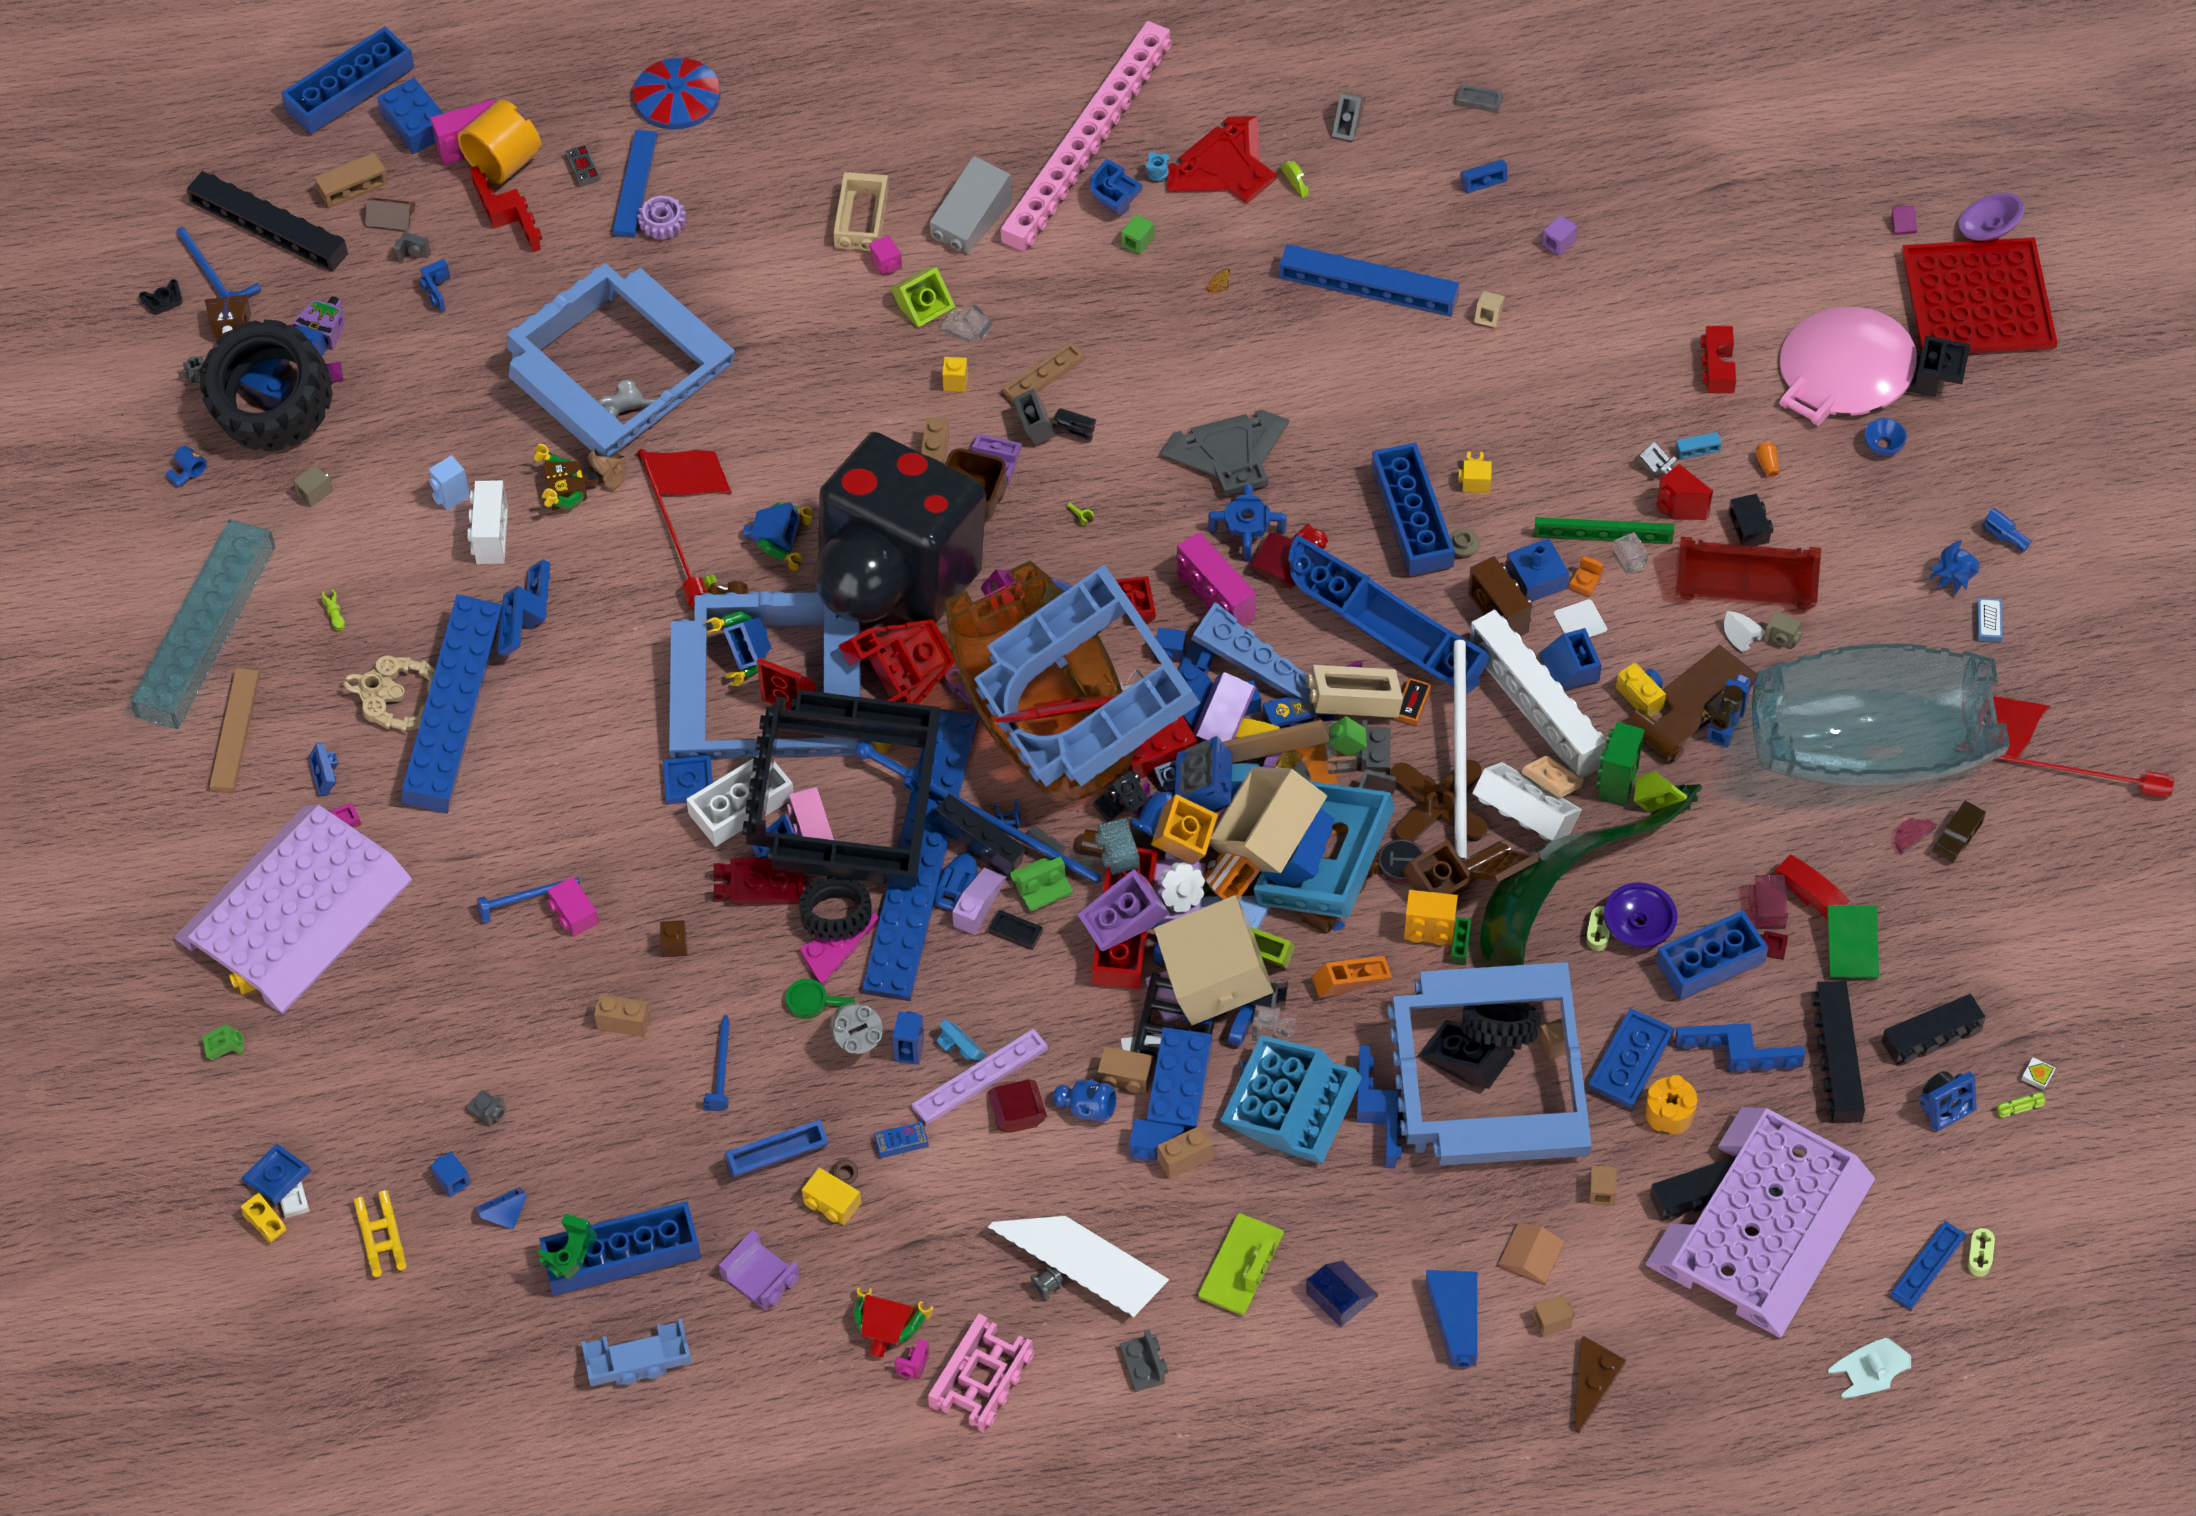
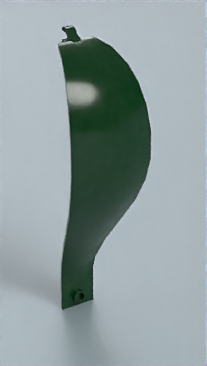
M1682 784L1676 786L1687 795V799L1658 809L1645 818L1627 824L1567 835L1532 851L1540 854L1539 861L1499 881L1486 905L1481 923L1480 947L1485 966L1524 965L1526 943L1532 924L1553 886L1568 868L1586 853L1599 846L1653 830L1669 823L1683 810H1690L1691 807L1688 804L1698 801L1696 793L1702 789L1701 784Z

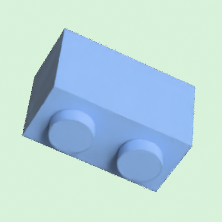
M452 455L429 469L431 477L429 483L434 491L432 497L438 505L442 504L448 511L470 497L465 470Z

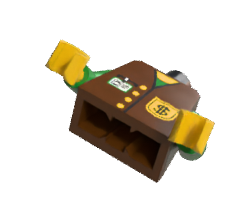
M538 444L534 449L537 452L534 455L535 461L541 462L545 460L543 465L548 489L544 491L541 497L546 499L544 504L546 507H552V511L561 508L573 509L587 499L585 487L599 485L596 471L582 473L581 462L561 458L549 452V449L544 444Z

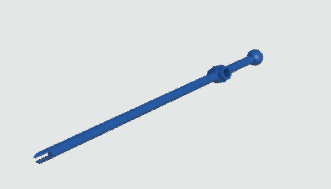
M859 742L855 753L860 759L870 758L904 777L902 785L909 791H914L916 787H920L921 765L915 764L913 768L908 769L875 751L870 742ZM931 782L929 792L942 799L950 793L1005 834L1052 860L1061 856L1065 867L1094 883L1101 881V876L1098 873Z

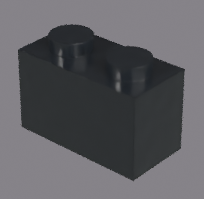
M1757 493L1730 499L1728 513L1742 548L1745 549L1769 543L1771 533H1773V524L1771 520H1767L1765 504L1763 501L1760 502Z

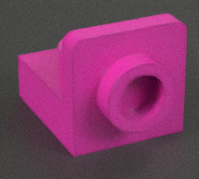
M918 1338L916 1347H911L908 1360L896 1357L894 1362L896 1373H899L904 1378L911 1379L914 1377L920 1379L930 1353L928 1341Z

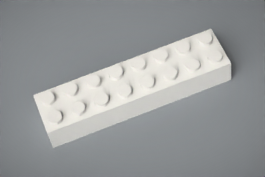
M1493 610L1473 621L1471 624L1470 642L1485 650L1491 657L1486 670L1570 771L1582 779L1597 771L1600 766L1601 752L1605 749L1606 744L1603 734L1599 731L1597 732L1588 716L1583 715L1579 711L1576 702L1564 693L1563 687L1559 682L1553 680L1547 667L1538 662L1534 652L1523 644L1517 632L1512 631L1504 616H1500L1496 610Z

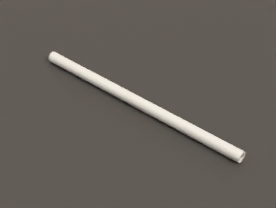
M1464 640L1454 641L1455 851L1462 860L1467 858L1466 642Z

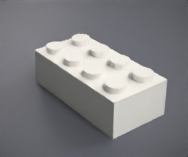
M754 758L686 799L690 817L715 847L741 832L743 822L749 819V814L745 812L747 799L752 800L753 793L749 792L750 779H755L756 772L752 771ZM775 761L765 816L790 801L789 794L794 793L793 783Z
M1503 762L1485 768L1472 793L1479 797L1478 800L1483 804L1493 805L1499 809L1498 812L1506 817H1513L1519 821L1520 826L1535 830L1539 833V837L1546 841H1554L1569 835L1582 811L1578 806L1564 798L1559 799Z

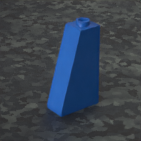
M1426 1270L1425 1287L1450 1365H1456L1460 1368L1476 1366L1478 1272Z

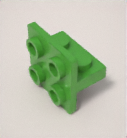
M1061 856L1053 860L1045 857L1010 873L1013 883L1031 912L1073 894V889L1065 877V863Z

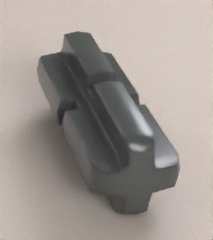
M1032 826L1028 830L1027 834L1061 854L1064 852V844L1052 836L1048 837V834L1037 826Z

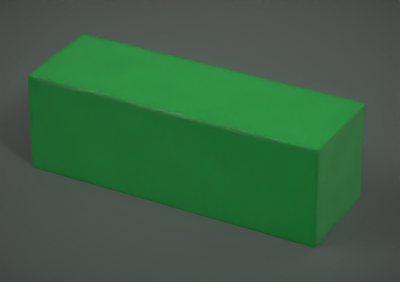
M1456 917L1450 964L1466 966L1471 919Z

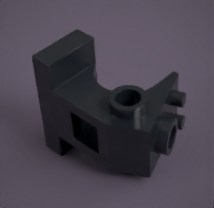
M1123 771L1106 784L1103 795L1094 801L1093 806L1107 822H1110L1125 811L1126 808L1132 814L1150 801V798L1140 785L1139 776L1134 771Z

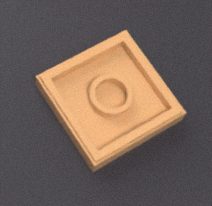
M1544 756L1524 766L1521 774L1559 799L1581 788L1584 783L1581 777L1549 756Z

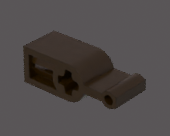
M1965 800L1947 825L1941 838L1934 845L1932 852L1954 863L1960 852L1967 847L1982 826L1986 811Z

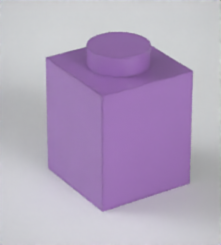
M1560 215L1543 230L1542 245L1560 256L1576 241L1578 227L1571 220H1567Z

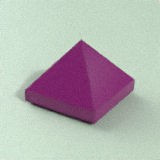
M341 361L326 363L330 370L332 382L343 381Z

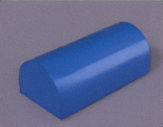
M1501 159L1461 171L1460 179L1465 192L1470 193L1507 182L1506 162Z

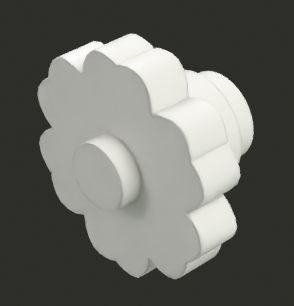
M1185 862L1174 863L1171 870H1163L1162 876L1158 879V884L1161 888L1158 890L1157 895L1165 906L1170 907L1175 912H1187L1191 905L1196 906L1199 904L1204 895L1201 887L1205 882L1200 870L1192 868L1191 864Z

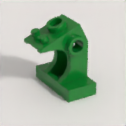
M565 1213L561 1221L569 1236L565 1248L556 1253L537 1249V1253L540 1256L538 1260L543 1267L549 1264L548 1270L557 1278L563 1276L569 1281L581 1269L590 1243L594 1244L597 1234L589 1220Z

